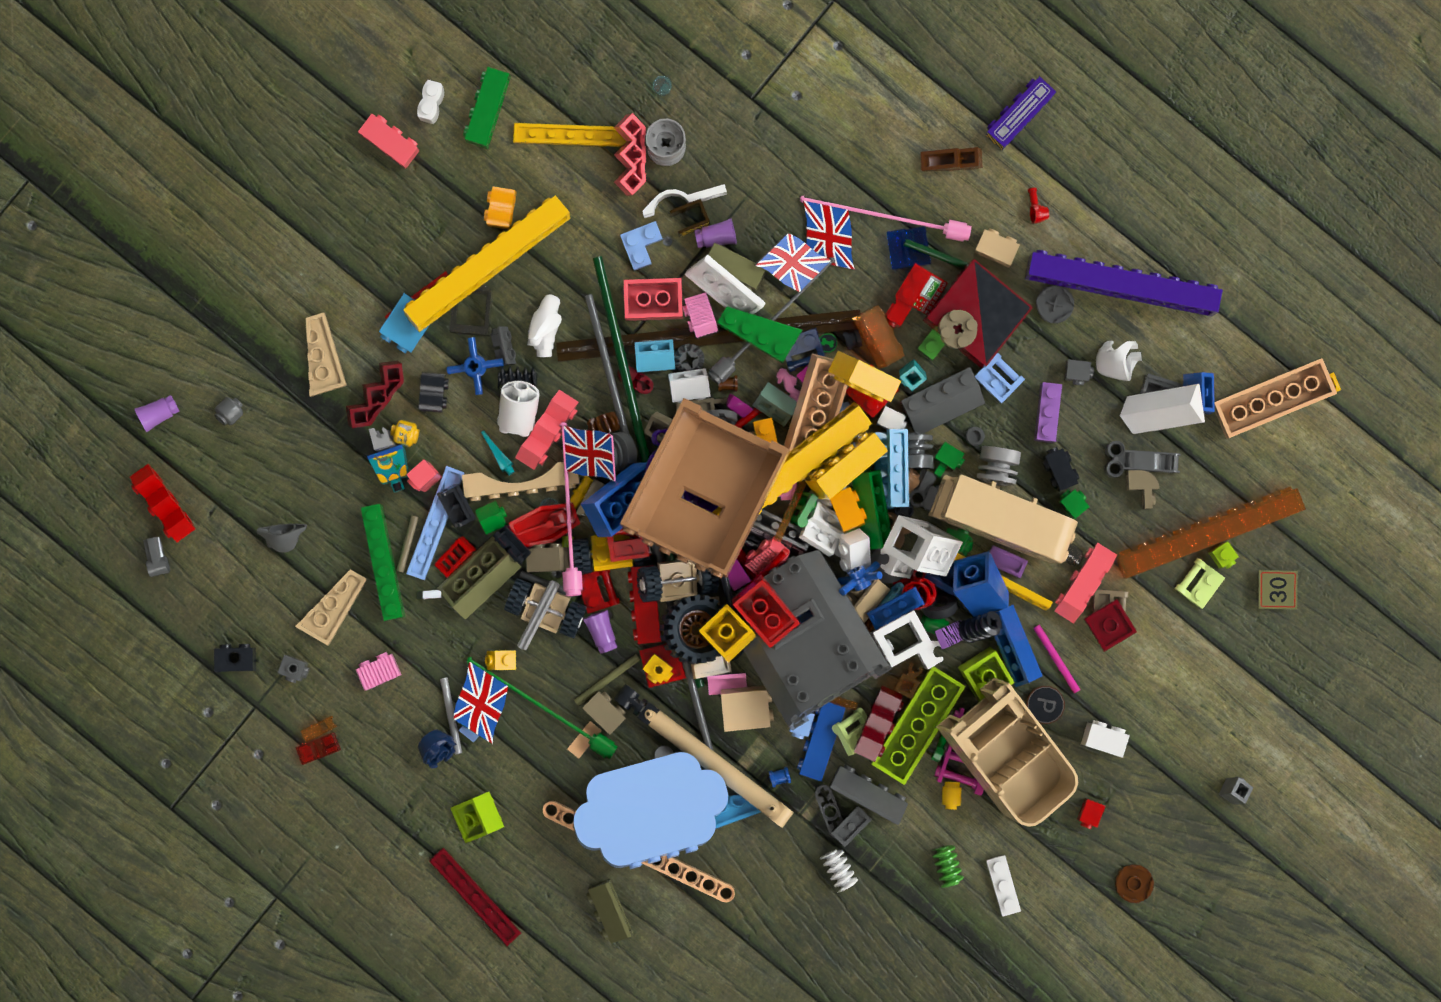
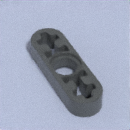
M824 784L819 785L815 789V797L829 834L835 838L831 834L834 825L833 823L828 824V820H835L839 817L840 821H836L837 825H839L843 819L831 788ZM821 788L829 791L826 796L828 801L832 799L833 803L821 805V802H825L822 796H818ZM833 806L836 809V814L833 817L826 816V807Z

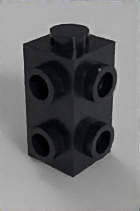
M1057 447L1046 451L1048 455L1044 456L1042 463L1046 472L1050 471L1052 478L1050 481L1053 488L1058 489V492L1078 484L1079 475L1076 469H1072L1069 463L1072 461L1069 452L1064 451L1063 448L1058 450Z

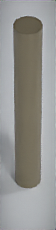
M411 515L396 571L404 573L419 517Z

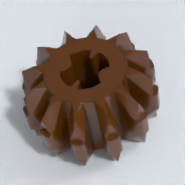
M615 412L597 416L587 422L588 430L611 433L620 428Z

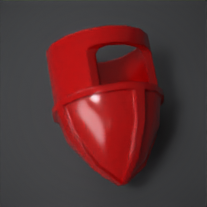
M916 578L906 584L902 594L916 587L925 603L914 610L929 607L935 601L936 587L930 580Z

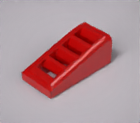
M462 536L452 544L434 565L448 578L476 549ZM454 550H456L462 557L459 558L457 554L454 552ZM449 555L456 561L455 564L448 558ZM443 561L451 567L450 570L442 563Z

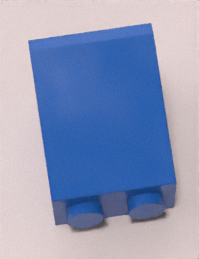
M989 551L954 561L953 592L973 617L990 611L1009 608V591Z

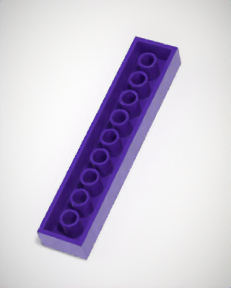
M1036 250L1028 259L1025 280L1211 317L1219 312L1223 290L1218 289V286L1214 284L1202 286L1199 285L1198 281L1194 280L1182 282L1178 277L1169 276L1167 279L1162 278L1161 274L1151 272L1150 275L1142 274V270L1138 269L1127 271L1123 270L1124 267L1118 265L1107 267L1104 266L1105 263L1093 261L1092 264L1085 262L1086 260L1083 258L1075 257L1072 260L1067 259V256L1063 254L1047 255L1048 252L1043 250Z

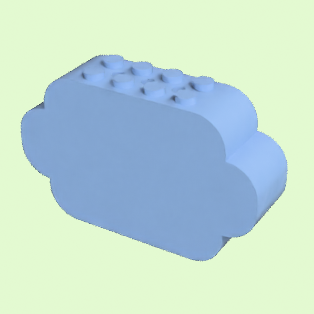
M685 752L670 754L595 776L589 782L586 791L587 802L582 804L574 815L575 834L583 847L589 850H600L605 862L616 868L629 866L630 869L640 867L642 865L641 862L648 861L651 864L660 861V857L666 855L667 859L679 856L680 851L685 850L686 853L697 851L698 846L708 842L715 832V817L724 810L728 802L726 784L717 772L701 770L697 759Z

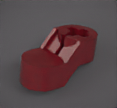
M628 366L634 390L640 394L650 393L653 390V381L646 375ZM618 370L617 377L622 382L620 371Z

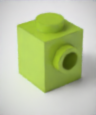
M1228 541L1223 542L1208 552L1218 568H1230L1236 564L1235 559L1239 557Z

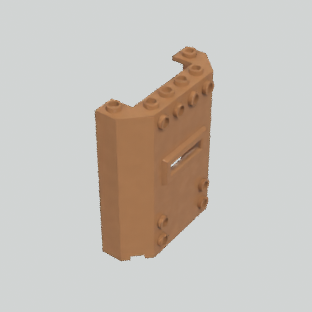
M683 398L620 522L623 531L630 535H637L648 546L652 547L654 544L660 547L659 551L670 555V553L677 555V560L685 564L688 561L695 564L694 568L705 573L707 570L718 578H722V576L727 578L790 453V449L774 441H771V443L703 411L700 405ZM684 491L722 508L719 516L682 499Z

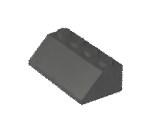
M969 367L900 401V404L914 433H925L985 404L979 384Z
M846 764L844 767H838L829 784L830 788L899 825L908 806V803L905 802L906 797L897 792L895 795L889 793V788L880 783L876 786L871 783L872 779L864 774L861 777L854 773L855 769Z

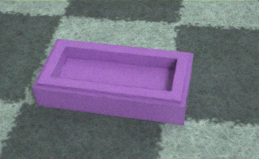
M992 545L990 553L997 568L1021 578L1028 560Z

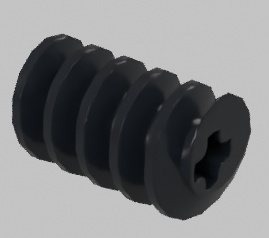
M501 366L498 372V390L501 385L503 386L511 381L528 382L537 388V373L534 367L531 368L530 372L527 371L526 367H524L522 372H520L519 367H516L515 372H513L511 366H509L507 372H505L504 367Z
M990 611L961 621L958 630L965 642L974 643L999 634L1002 622L996 612Z

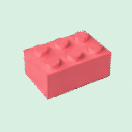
M681 278L624 280L625 320L683 319Z

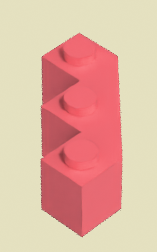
M633 113L627 114L614 127L627 141L614 154L626 167V170L614 181L626 196L633 195L646 182V127Z
M559 390L550 401L545 413L536 422L529 437L521 445L515 458L533 470L539 464L542 466L548 458L547 452L553 443H557L562 436V426H560V423H567L569 419L572 420L578 412L575 408L579 402Z
M1098 542L1094 548L1089 547L1084 555L1086 558L1084 565L1079 571L1075 570L1069 579L1072 581L1070 587L1065 594L1060 593L1056 599L1057 607L1054 612L1074 624L1086 608V604L1091 596L1098 589L1104 575L1110 570L1117 554Z

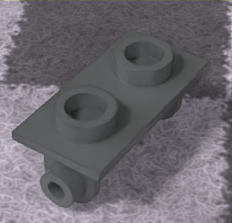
M508 327L492 329L490 335L493 347L500 346V349L494 351L496 359L503 358L504 366L516 364V353L512 348V336Z

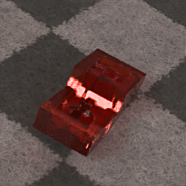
M335 732L295 747L302 765L341 750Z

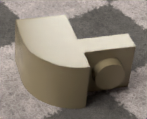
M1144 470L1126 471V491L1141 490L1142 509H1152L1156 503L1155 493H1152V490L1160 489L1155 476Z

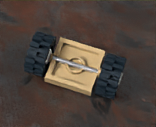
M675 560L657 563V568L656 566L638 569L637 587H639L638 593L643 602L658 600L664 602L697 595V592L699 595L717 593L719 578L707 570L705 573L694 568L695 564L689 561L685 564Z
M517 578L510 591L504 610L519 616L523 606L526 604L521 619L529 622L547 587L535 583L528 597L532 584ZM556 592L539 627L557 633L563 620L559 633L574 639L587 607L572 601L566 613L565 611L571 597Z

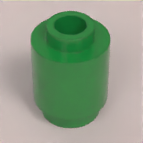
M925 615L922 616L920 621L925 631L936 635V630L949 625V621L945 620V618L931 619Z

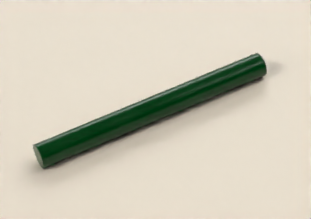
M909 239L904 241L903 246L959 268L964 269L968 262Z

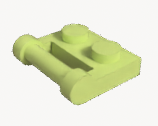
M1196 558L1194 566L1183 581L1177 584L1174 589L1203 609L1225 577L1201 559ZM1203 569L1205 571L1192 590L1190 592L1187 591L1188 585L1199 570Z
M857 708L851 716L841 723L837 722L832 726L833 732L839 736L848 756L855 754V745L867 719V715L862 708ZM859 720L860 725L847 733L846 728Z

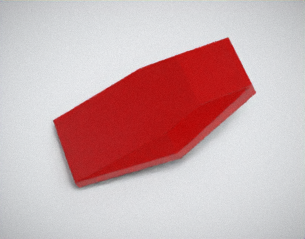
M573 502L570 503L571 530L580 524ZM566 503L539 506L509 522L511 531L526 547L556 541L568 532Z

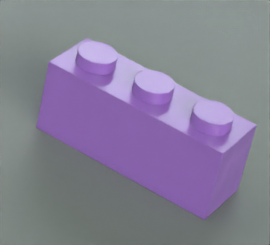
M1046 382L1040 384L1034 441L1056 442L1062 384Z

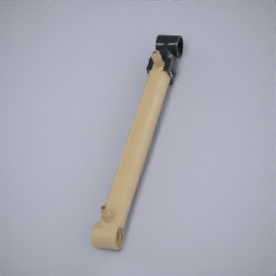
M627 684L621 688L614 698L615 701L627 710H630V708L634 709L633 714L638 716L637 718L682 752L694 756L703 768L717 772L729 788L782 828L794 813L792 810L652 703L648 702L645 698L642 701L638 699L640 694Z

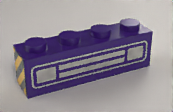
M1040 76L1037 80L1033 78L1025 86L1027 90L1023 94L1020 92L1012 100L1014 104L1010 108L1006 106L1000 113L1002 117L997 122L993 120L988 125L987 129L989 131L986 136L1002 151L1055 95L1056 91Z

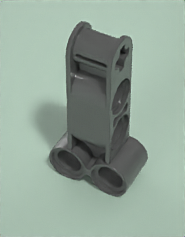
M1120 441L1110 442L1105 447V454L1111 458V461L1104 466V473L1109 478L1120 476L1124 470L1180 473L1178 471L1180 453L1125 450V446ZM1112 445L1118 446V455L1111 453ZM1111 464L1117 465V474L1110 472Z

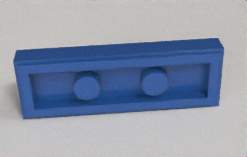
M914 587L871 610L867 615L875 630L925 603L917 588Z

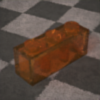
M879 305L870 307L852 318L878 369L887 367L905 356L901 344L894 336L893 328L888 324L885 313Z

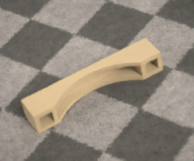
M558 462L544 475L522 483L500 482L489 478L483 473L462 475L464 496L466 499H470V502L480 501L481 497L489 496V499L500 498V494L507 493L508 497L519 496V492L527 491V494L538 493V489H546V492L557 491V487L565 486L564 462ZM568 471L569 489L576 488V485L580 484L579 474Z

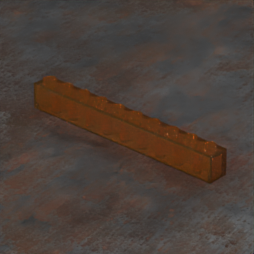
M1291 486L1280 490L1281 494L1277 496L1271 493L1262 497L1263 501L1256 503L1253 500L1245 503V508L1238 510L1235 507L1227 510V515L1225 516L1214 515L1209 517V522L1202 524V521L1191 524V529L1186 531L1184 528L1173 531V536L1166 537L1165 534L1155 538L1156 542L1149 544L1147 541L1137 545L1138 549L1131 551L1129 548L1119 552L1120 556L1116 557L1123 578L1127 579L1306 510L1298 488L1292 489Z

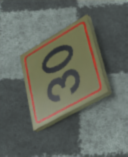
M1258 570V609H1297L1298 571Z

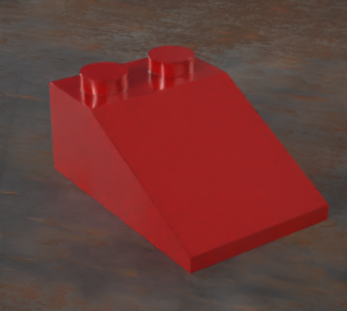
M762 575L731 599L732 605L769 648L800 624Z

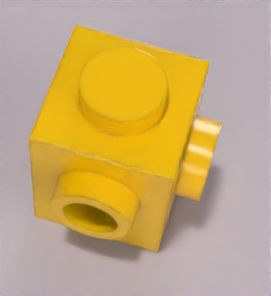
M656 654L652 656L643 668L648 673L647 678L655 684L657 682L662 683L663 680L667 683L673 675L671 672L673 668Z

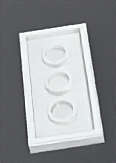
M706 255L685 273V276L724 308L728 306L755 314L765 305L761 298L709 255Z

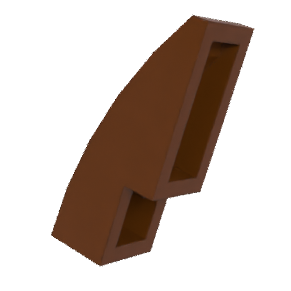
M979 147L921 152L922 171H954L983 168L982 149Z

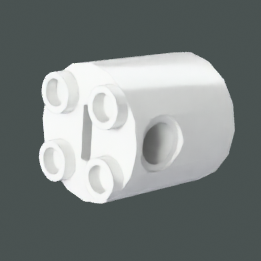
M511 381L503 385L499 402V416L497 418L500 432L519 434L522 437L529 436L535 426V416L539 402V390L534 385L524 381Z

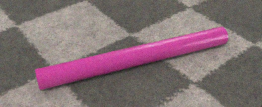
M1040 624L1034 627V631L1073 693L1080 691L1081 689Z

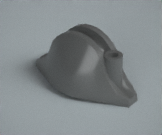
M278 524L261 527L256 531L257 534L265 538L268 548L272 547L278 552L285 553L294 549L299 540V535L305 531L307 524Z

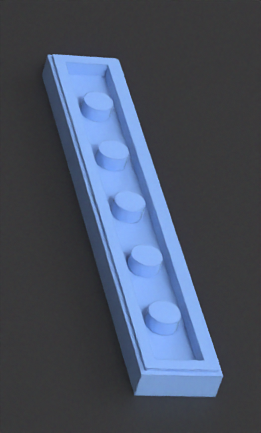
M446 466L406 574L425 580L448 519V515L437 493L453 484L460 486L462 475L465 474L464 472Z

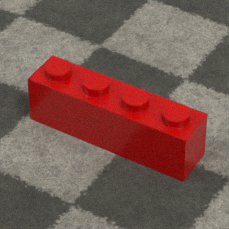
M631 567V572H628V582L633 585V591L629 592L630 602H634L635 610H631L632 622L636 621L637 628L633 629L634 641L638 640V644L661 642L658 601H642L638 593L639 587H637V572L641 567Z

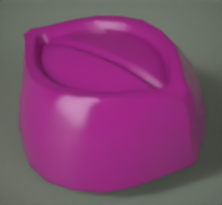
M729 393L726 407L743 418L753 411L750 406Z

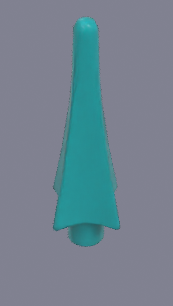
M482 431L481 434L488 443L502 472L506 471L509 476L515 472L512 468L514 464L494 444L487 433Z

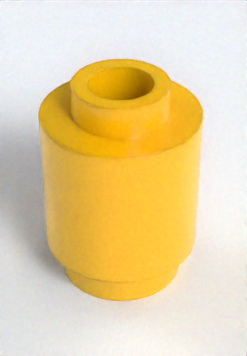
M944 782L941 805H945V809L957 810V806H961L962 787H960V782Z

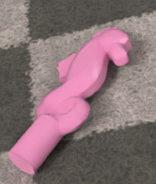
M779 369L776 375L778 378L777 383L781 384L783 380L785 390L790 393L789 396L798 401L800 391L794 388L797 378L791 376L787 369Z

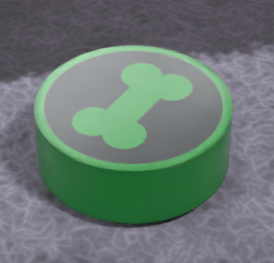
M826 333L820 337L825 353H831L836 349L837 339L833 334Z

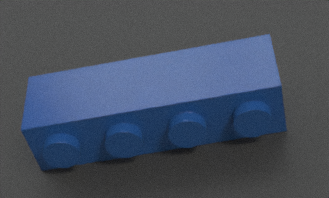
M1014 605L996 611L1001 618L1002 628L1000 633L994 637L1009 674L1014 681V686L1018 687L1042 677L1043 675Z
M829 702L816 710L815 714L818 717L816 722H812L810 740L806 739L803 751H806L804 759L800 758L797 769L800 770V775L822 781L837 736L833 732L832 726L837 722L841 723L845 707Z

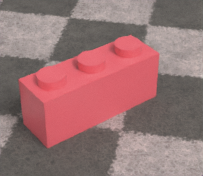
M371 114L358 131L359 134L406 169L419 152V149L416 147L418 144L410 137L405 139L401 136L403 132L395 126L389 127L386 124L387 120L379 114L377 117Z
M422 460L406 474L409 477L407 482L414 489L424 492L428 491L442 478L433 465L426 460Z

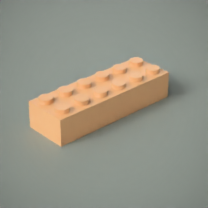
M813 353L811 355L784 446L789 448L790 451L840 413L848 386L833 379L834 374L828 372L834 359Z
M1321 358L1214 402L1215 413L1224 435L1228 439L1333 396L1337 392Z

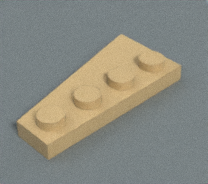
M320 313L307 317L309 395L313 397L345 387L347 383L326 314Z
M350 569L295 627L329 646L368 579Z

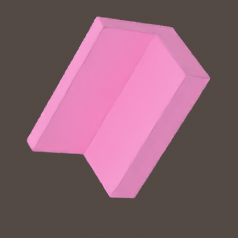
M746 673L707 676L709 695L721 694L722 689L747 687Z

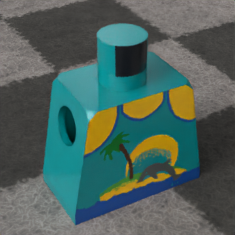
M402 444L367 456L383 485L391 483L394 493L405 489L401 479L408 477L406 474L409 471L405 447Z

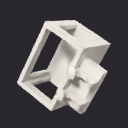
M898 515L884 547L881 549L882 555H889V562L886 565L881 564V568L889 575L910 579L914 569L920 572L947 576L963 542L927 521ZM902 527L918 535V539L911 552L893 547Z
M914 610L870 633L890 667L903 662L915 654L918 655L925 669H930L943 661V657H935L933 654L934 648L940 646L939 641L930 640ZM908 623L918 642L894 655L892 652L894 648L890 640H885L884 636Z

